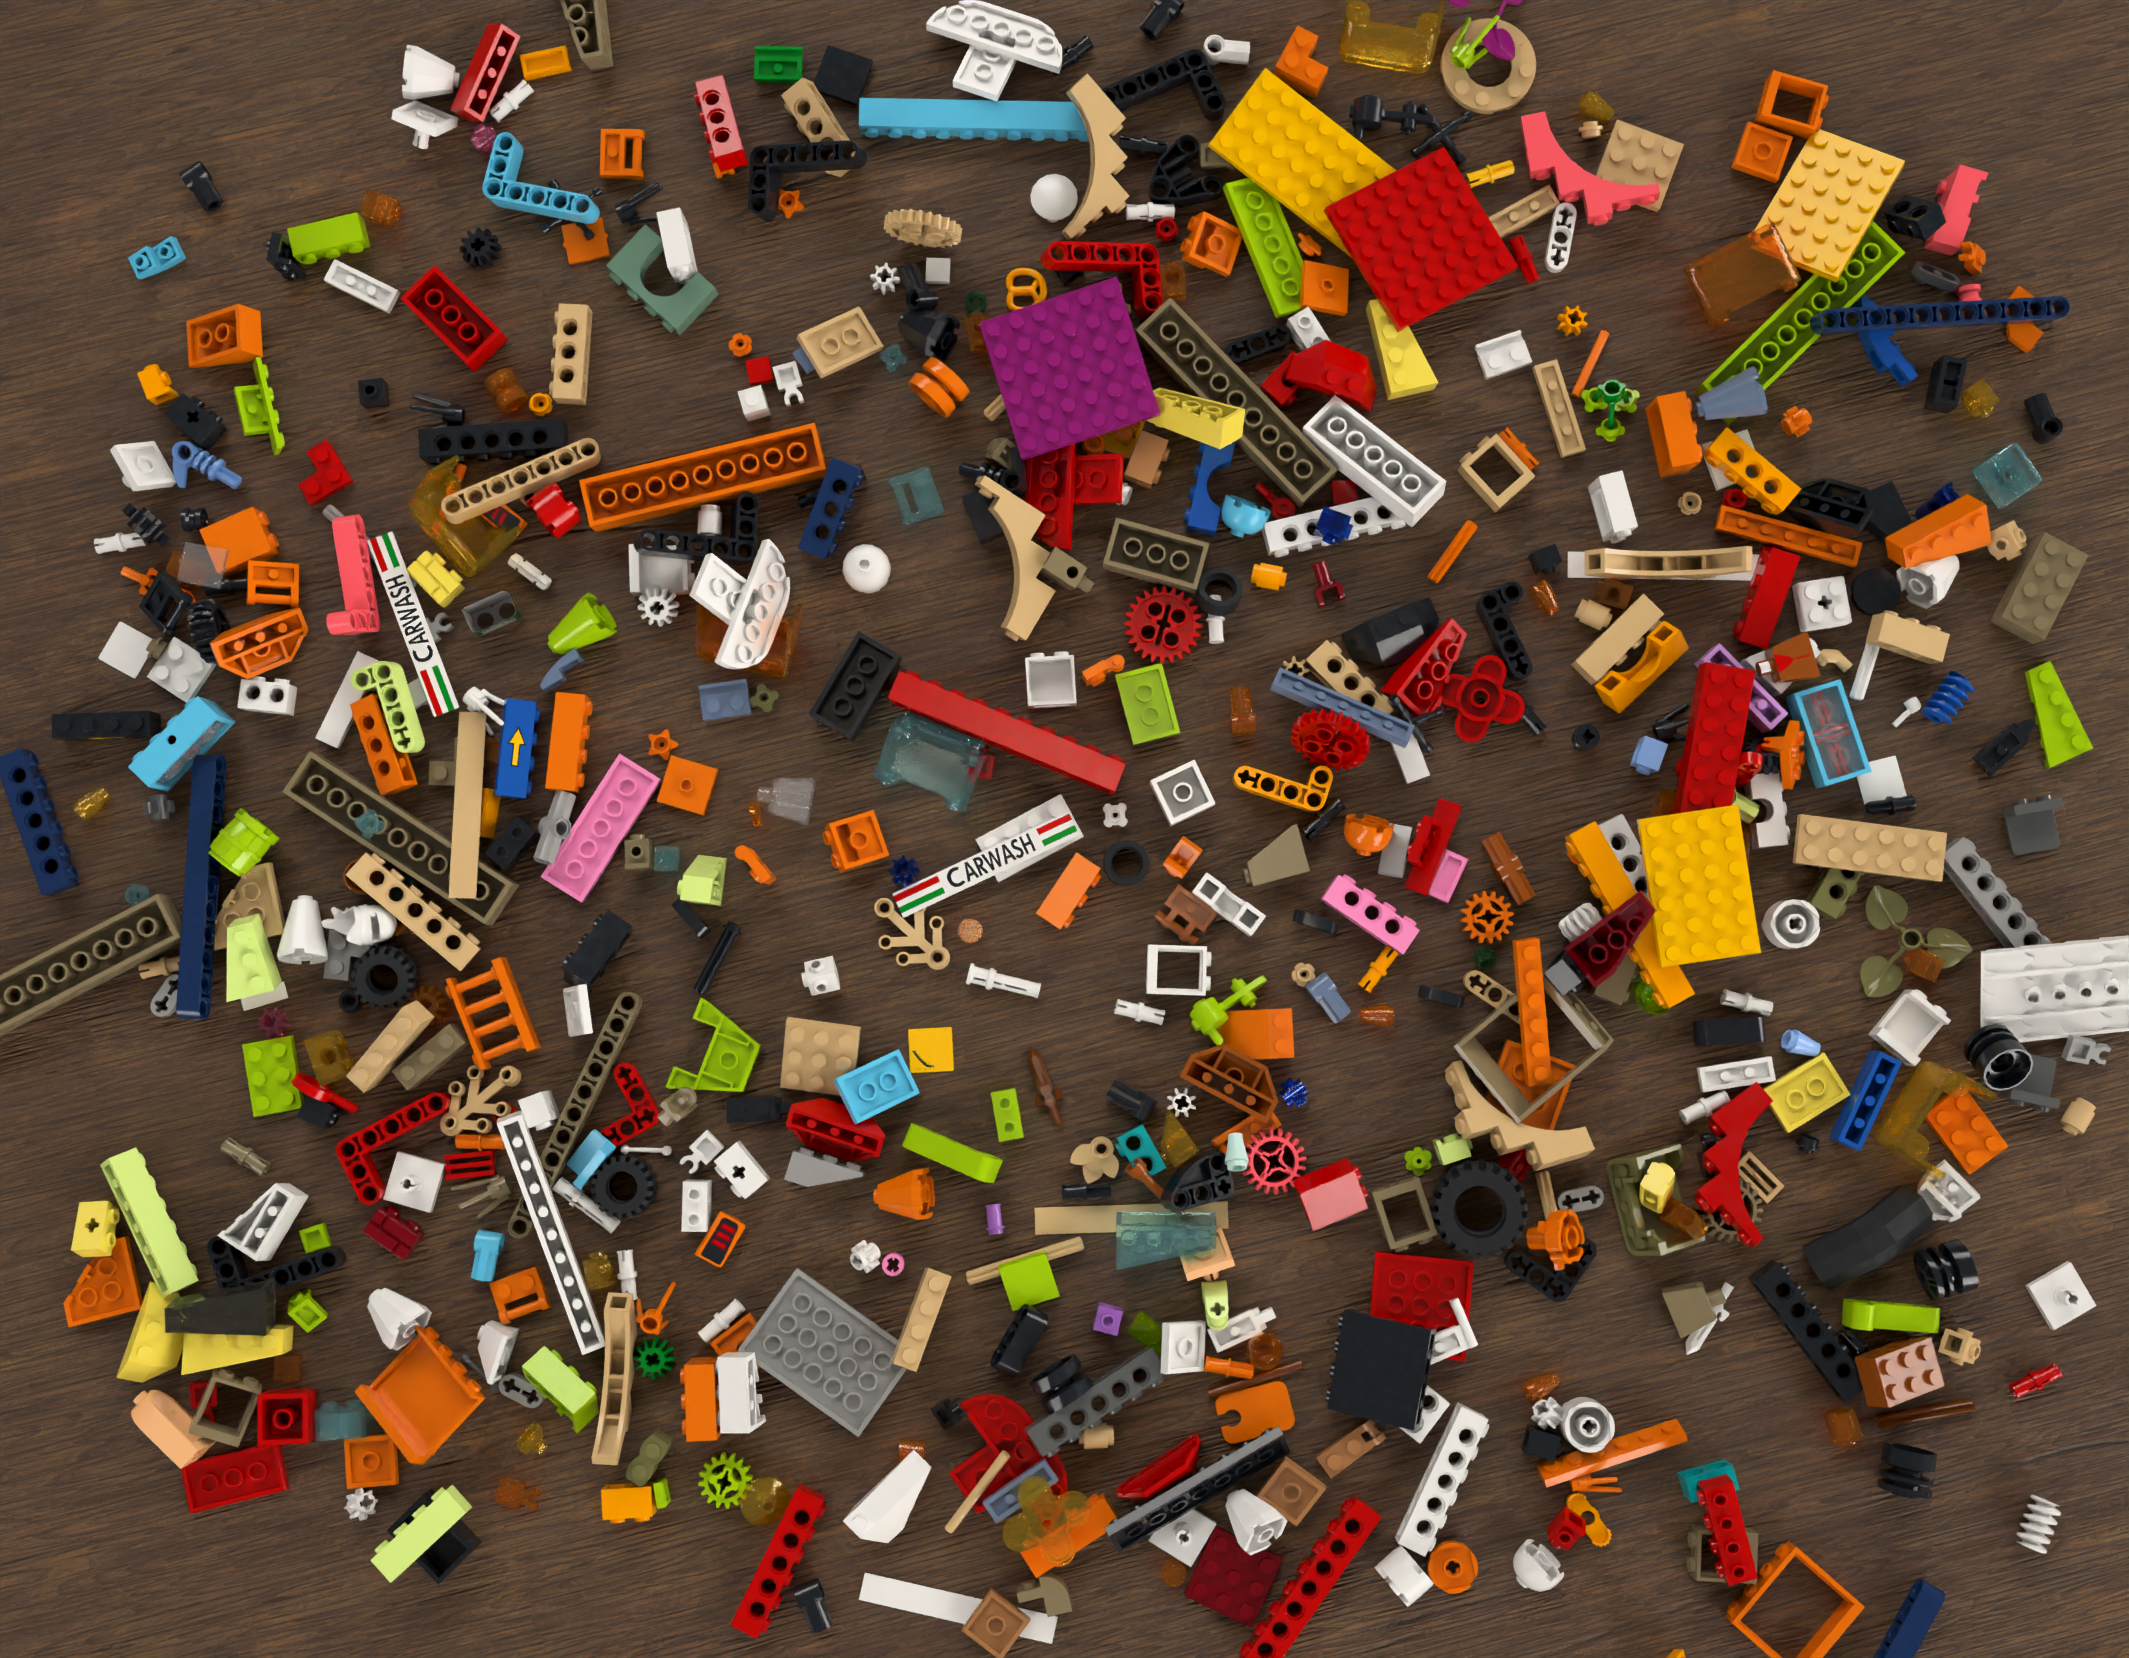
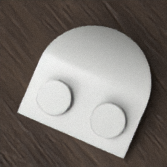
M1945 1159L1927 1172L1920 1179L1917 1187V1193L1926 1201L1933 1213L1932 1220L1935 1221L1937 1219L1948 1220L1949 1222L1955 1221L1962 1217L1961 1213L1980 1199V1194Z

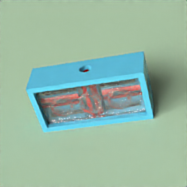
M1841 679L1785 697L1793 721H1800V731H1804L1802 749L1806 751V761L1816 789L1872 772Z
M199 696L190 699L184 705L185 709L179 715L172 717L168 721L167 727L161 733L151 738L150 745L132 758L133 762L128 768L148 787L168 792L193 766L195 756L204 755L235 723L216 702Z

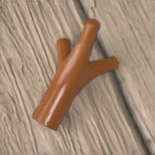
M415 903L412 904L409 909L410 914L416 917L422 907ZM399 921L396 926L398 929L394 932V935L398 936L407 926ZM408 928L410 935H414L415 933Z

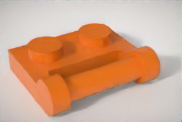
M601 129L600 177L602 179H632L637 181L644 179V171L642 170V141L645 140V131L640 129ZM626 139L633 140L632 169L626 168Z
M248 560L247 605L266 603L290 605V608H298L299 564ZM255 587L290 589V595L255 593Z
M740 845L735 849V856L748 863L752 868L749 870V873L757 882L770 885L777 880L753 849L744 845Z
M538 1265L489 1283L502 1325L509 1324L511 1320L540 1309L544 1311L551 1308ZM537 1293L538 1300L508 1310L506 1303Z

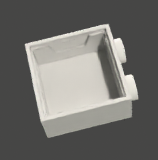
M1062 651L1055 652L1054 656L1046 657L1044 653H1032L1030 657L1025 658L1028 709L1076 706L1074 655H1069V652Z

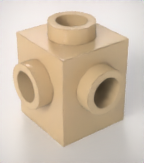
M2013 520L1990 532L1992 544L1987 547L1990 554L1996 557L1997 561L2004 557L2009 561L2021 555L2020 549L2028 545L2025 542V533L2022 529H2018Z
M1958 1327L1956 1332L1946 1328L1938 1352L1948 1355V1361L1962 1366L1964 1361L1974 1364V1361L1980 1355L1981 1347L1979 1345L1981 1341L1972 1338L1973 1332Z

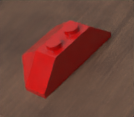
M1328 340L1321 341L1293 355L1285 376L1286 380L1332 398L1336 395L1343 402L1367 412L1371 410L1377 391L1368 357Z
M824 1098L792 1104L786 1122V1127L792 1130L806 1147L851 1162L879 1157L886 1136L872 1117L854 1125L845 1105Z
M1197 1432L1116 1487L1117 1496L1119 1498L1148 1503L1157 1493L1166 1492L1172 1489L1178 1481L1194 1476L1201 1443L1199 1434Z

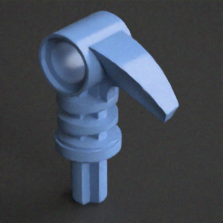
M180 441L173 446V473L178 487L186 488L189 467L200 470L203 475L208 474V479L212 482L218 479L233 489H237L241 484L242 478L226 468V461L222 459L217 460L214 455L209 456V452L203 451L202 446L197 442ZM186 447H188L191 452L189 458L185 454Z

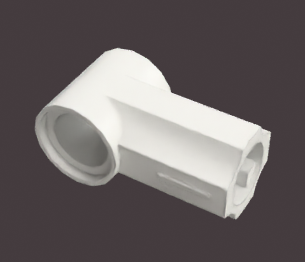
M1210 35L1205 40L1202 52L1205 54L1209 65H1216L1219 62L1247 65L1250 54V42L1224 40L1219 35ZM1208 48H1216L1218 52L1213 53Z

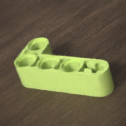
M379 661L355 670L350 680L356 690H377L395 748L402 753H417L424 748L425 739L401 665L396 662ZM389 667L390 675L387 678L386 669ZM366 675L368 676L367 685H365L364 678ZM396 690L397 699L394 701L393 692ZM402 713L405 718L403 724H401L400 722V716Z

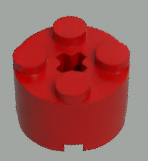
M555 482L547 484L526 501L530 510L534 509L537 519L556 540L576 526L582 518L572 501L566 502L563 491Z

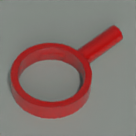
M297 1072L291 1081L294 1087L308 1096L322 1102H331L352 1114H355L359 1107L335 1094L324 1083L306 1074Z

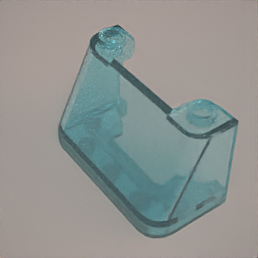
M900 713L890 726L874 777L886 785H893V783H898L900 780L909 782L945 796L944 802L949 809L965 812L986 760L989 746L982 741L908 713ZM969 766L974 767L972 776H967Z

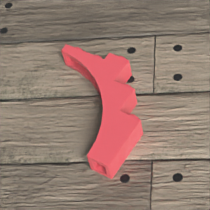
M1545 111L1521 116L1520 125L1530 179L1544 180L1554 174L1559 201L1565 200L1566 203H1571L1579 200V197H1583L1587 224H1605L1608 220L1612 219L1613 209L1624 211L1637 204L1649 206L1659 199L1660 189L1658 183L1648 185L1618 184L1601 179L1578 166L1558 145L1550 130Z

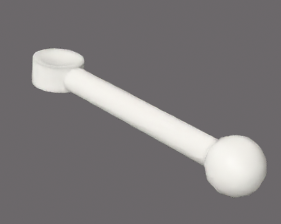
M622 1145L620 1151L622 1154L648 1152L663 1153L667 1156L672 1153V1148L668 1145L663 1148Z

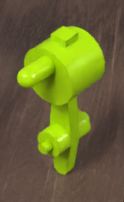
M1263 975L1249 984H1246L1243 979L1237 980L1234 978L1231 981L1232 985L1230 987L1234 994L1221 1003H1218L1214 997L1199 1000L1193 1006L1194 1009L1190 1013V1017L1193 1020L1191 1025L1196 1031L1201 1030L1204 1035H1209L1216 1045H1221L1223 1038L1217 1029L1229 1018L1225 1011L1240 1001L1244 1007L1250 1006L1253 1008L1256 1005L1255 1001L1257 999L1253 992L1267 982Z

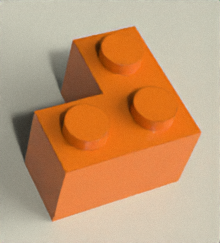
M1297 25L1275 66L1274 75L1288 86L1315 99L1326 79L1329 67L1310 58L1316 48L1318 36Z

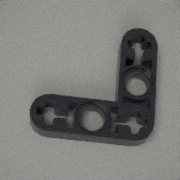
M1584 1238L1585 1242L1582 1245L1585 1246L1588 1243V1250L1590 1252L1588 1255L1583 1253L1580 1260L1584 1261L1582 1265L1579 1262H1572L1577 1267V1272L1572 1277H1568L1564 1269L1555 1270L1554 1273H1551L1519 1250L1509 1251L1505 1255L1504 1263L1508 1270L1549 1299L1561 1302L1569 1296L1594 1259L1597 1248L1593 1241ZM1520 1255V1262L1528 1267L1526 1270L1517 1265L1512 1267L1513 1262L1511 1258H1517ZM1534 1269H1540L1543 1273V1278L1538 1283H1534L1530 1279V1274ZM1549 1276L1552 1277L1549 1280L1550 1283L1555 1286L1561 1284L1560 1289L1563 1291L1561 1295L1555 1294L1553 1296L1554 1291L1545 1285L1548 1282Z

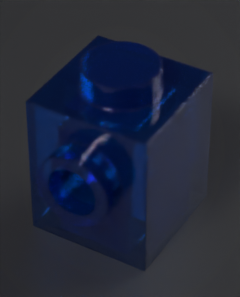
M1323 507L1313 534L1323 537L1322 541L1328 544H1341L1343 538L1348 539L1353 525L1349 524L1352 516Z

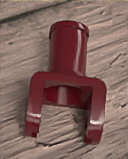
M1326 560L1312 564L1311 566L1318 583L1317 588L1313 590L1318 607H1325L1321 591L1334 587L1339 601L1345 600L1342 585L1340 582H1335V580L1331 579Z

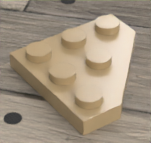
M268 862L256 865L246 875L242 874L240 876V881L235 889L231 890L222 904L223 908L217 915V920L215 921V951L227 949V927L235 919L259 914L267 939L283 934L285 919L273 863Z

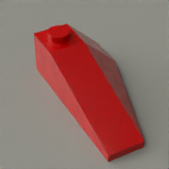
M1449 618L1393 673L1381 692L1388 698L1397 694L1400 698V703L1403 707L1407 708L1412 717L1434 711L1441 705L1443 699L1441 694L1445 684H1448L1451 676H1449L1451 667L1453 662L1458 659L1467 633L1452 618Z

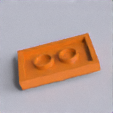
M1959 1086L1922 1113V1116L1967 1175L1976 1171L2008 1147L1964 1086Z

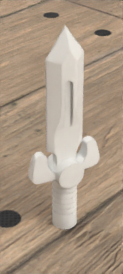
M1726 1282L1721 1288L1725 1299L1729 1297L1734 1288ZM1724 1304L1713 1307L1716 1316L1718 1312L1721 1313L1720 1321H1724L1729 1316V1312L1723 1309ZM1717 1317L1713 1322L1689 1335L1686 1340V1355L1700 1349L1716 1323Z

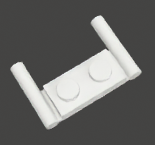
M1459 1298L1449 1301L1459 1325L1451 1326L1436 1333L1431 1365L1478 1345Z

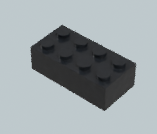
M858 631L811 709L809 716L853 742L901 663V656Z

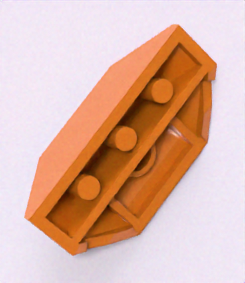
M298 607L268 614L227 630L209 644L219 667L245 679H250L292 661L309 630L302 611Z

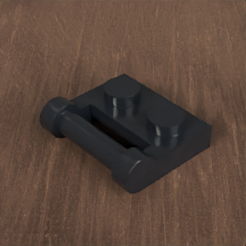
M166 571L157 573L139 607L163 634L172 636L177 629L176 624L185 608L191 605L193 597L189 593L184 592ZM175 600L177 604L175 605L169 618L166 620L164 616L167 613L172 602Z

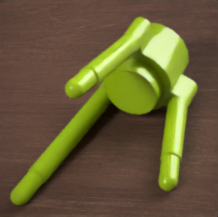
M1496 15L1471 45L1468 43L1460 45L1471 21V17H1467L1455 45L1450 50L1452 54L1450 59L1457 68L1462 70L1465 68L1469 69L1474 62L1488 52L1484 48L1474 56V48L1499 20V15Z

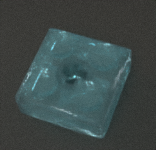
M2017 442L2010 444L1972 470V473L1998 509L2009 505L2043 482V478ZM2007 472L2010 474V477L2008 479L2005 477V473Z

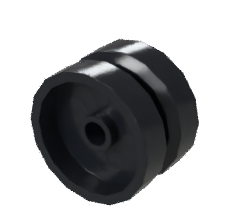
M1071 1354L1053 1363L1030 1381V1386L1036 1395L1047 1393L1043 1397L1041 1404L1048 1414H1052L1071 1404L1094 1385L1087 1373L1077 1374L1082 1364L1076 1354Z

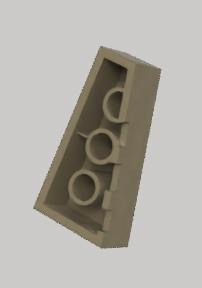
M560 0L582 61L590 70L613 66L606 0Z

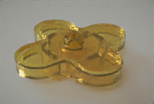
M1031 1476L1026 1478L1018 1488V1500L1023 1512L1009 1518L1005 1522L1002 1531L1004 1543L1015 1552H1023L1037 1546L1048 1564L1056 1567L1065 1566L1072 1561L1076 1550L1074 1539L1070 1532L1088 1521L1091 1514L1090 1502L1083 1493L1078 1491H1069L1060 1496L1054 1495L1049 1483L1042 1477ZM1046 1519L1051 1521L1049 1524H1043L1042 1522Z

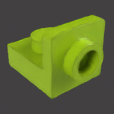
M308 1287L302 1292H296L289 1299L288 1314L307 1333L328 1317V1313L311 1297V1290Z

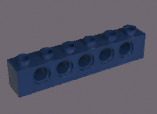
M21 748L0 756V778L41 895L54 896L80 886L77 880L79 874L76 867L71 863L69 857L71 856L70 848L64 843L62 837L63 828L54 815L55 806L47 795L46 780L40 775L38 769L39 760L35 753ZM25 771L26 778L23 782H21V773ZM31 794H33L34 801L31 804H29L28 798ZM41 816L42 823L37 827L36 820ZM46 839H49L50 846L46 850L44 848V842L46 841ZM56 861L58 869L56 872H53L52 865Z

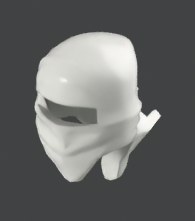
M367 904L357 907L353 906L350 909L346 907L345 911L332 907L331 912L334 919L321 921V925L324 928L335 929L345 934L348 942L360 946L387 941L392 937L397 926L396 917L382 905Z

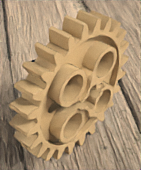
M901 209L900 211L893 210V212H888V215H885L884 230H886V233H890L891 237H897V240H903L905 243L912 242L914 245L922 244L924 247L929 246L933 248L952 247V245L960 243L962 234L960 224H956V221H949V217H942L941 214L933 215L932 212L924 213L922 210Z

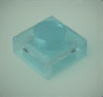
M655 846L654 871L680 872V847Z

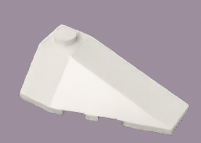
M913 1450L852 1508L843 1522L860 1539L889 1543L905 1527L909 1514L932 1467Z

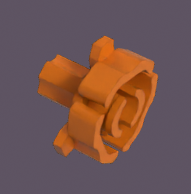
M1572 1210L1551 1212L1546 1222L1539 1221L1538 1227L1528 1228L1527 1230L1528 1247L1530 1249H1546L1550 1254V1260L1553 1261L1555 1270H1563L1564 1264L1578 1262L1583 1255V1248L1577 1246L1585 1242L1584 1231L1579 1223L1577 1214Z

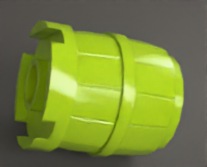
M242 808L234 814L235 818L224 829L222 828L219 831L208 852L218 862L239 877L242 874L246 875L259 863L270 846H274L280 839Z

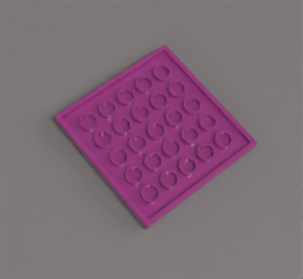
M1117 276L979 322L1022 460L1161 415Z

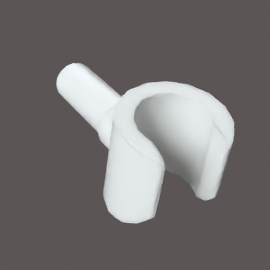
M1912 697L1903 703L1907 710L1892 723L1894 727L1897 728L1910 714L1917 712L1921 708V703L1917 697Z

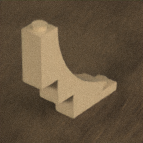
M979 476L975 485L980 488L979 493L989 499L994 497L988 510L996 518L1006 536L1014 566L1012 599L1001 628L1006 631L1005 635L1016 642L1018 639L1027 640L1055 593L1054 589L1036 578L1050 552L1031 541L1045 514L987 476Z

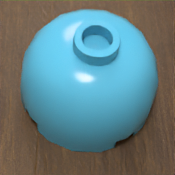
M1227 494L1222 504L1221 516L1225 525L1231 528L1230 533L1243 538L1244 534L1252 535L1261 531L1264 528V524L1267 523L1271 511L1263 506L1261 510L1257 509L1258 506L1254 502Z

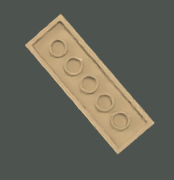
M1799 814L1797 817L1793 863L1942 882L1947 833Z

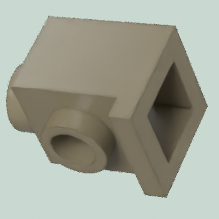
M644 834L630 835V840H624L626 870L654 869L651 839H645ZM636 847L641 849V853L638 856L633 854V850Z

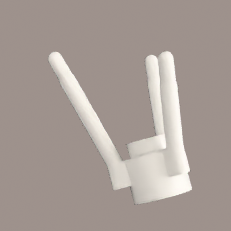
M476 687L469 689L462 700L468 705L467 710L470 712L484 711L502 726L504 722L487 707L489 703L487 698L504 706V700L490 694L485 689L481 691ZM486 723V731L490 736H493L494 732Z

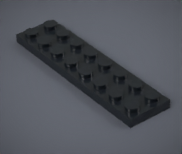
M1279 1426L1274 1429L1269 1428L1265 1430L1259 1438L1243 1443L1237 1451L1222 1455L1218 1462L1211 1466L1200 1468L1196 1475L1189 1479L1178 1481L1172 1489L1166 1492L1157 1493L1148 1503L1135 1506L1131 1513L1126 1516L1113 1519L1105 1527V1530L1119 1553L1290 1453L1283 1432Z

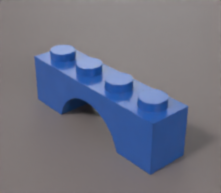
M1235 441L1222 449L1200 442L1198 453L1203 455L1201 463L1196 462L1193 476L1198 478L1196 486L1191 485L1188 499L1193 501L1191 509L1186 508L1183 522L1188 523L1186 530L1215 536L1221 508L1210 499L1207 492V481L1217 470L1230 466Z

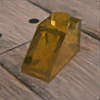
M1169 1109L1165 1112L1160 1147L1163 1151L1159 1154L1167 1166L1172 1163L1174 1167H1177L1199 1150Z

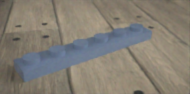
M1279 668L1270 688L1273 692L1317 711L1323 708L1326 713H1329L1333 709L1336 715L1343 712L1344 718L1352 716L1351 721L1353 723L1360 722L1359 728H1366V732L1403 748H1406L1415 726L1283 668Z

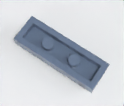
M1043 1458L984 1499L982 1503L997 1524L1055 1484L1059 1479L1046 1459Z

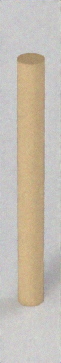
M1002 1450L946 1524L945 1530L947 1532L953 1533L1010 1458L1009 1453Z

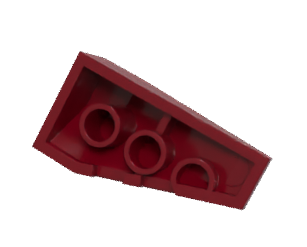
M1639 891L1564 949L1593 987L1596 988L1615 974L1657 910L1645 894Z

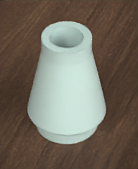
M1231 1133L1228 1135L1225 1156L1227 1169L1229 1171L1246 1170L1249 1159L1243 1142V1135L1241 1133Z

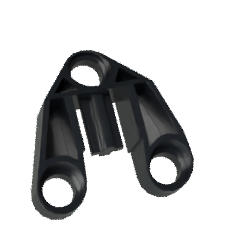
M1191 135L1181 136L1158 159L1149 186V197L1152 202L1156 204H1174V207L1183 208L1214 201L1221 197L1223 182L1219 177L1207 175L1194 179L1192 171L1188 166L1182 168L1184 164L1193 160L1198 154L1199 143L1195 137ZM1185 143H1191L1194 145L1195 150L1190 153L1181 147ZM1208 183H1216L1219 191L1216 193L1210 192L1206 189V185ZM1157 186H1162L1165 188L1166 194L1163 197H1156L1153 194V189Z

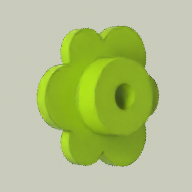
M1415 1147L1413 1151L1405 1153L1406 1169L1412 1170L1415 1175L1420 1176L1425 1170L1431 1168L1429 1161L1432 1155L1429 1151H1422L1420 1147Z

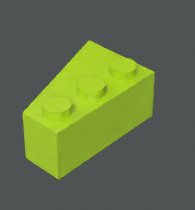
M543 1346L522 1365L524 1377L545 1399L548 1398L558 1407L556 1411L560 1416L565 1414L573 1421L572 1429L578 1433L599 1413L596 1397L597 1390L590 1382L586 1381L584 1383L573 1366L569 1365L567 1367L562 1362L563 1359L555 1350L550 1351L547 1347Z

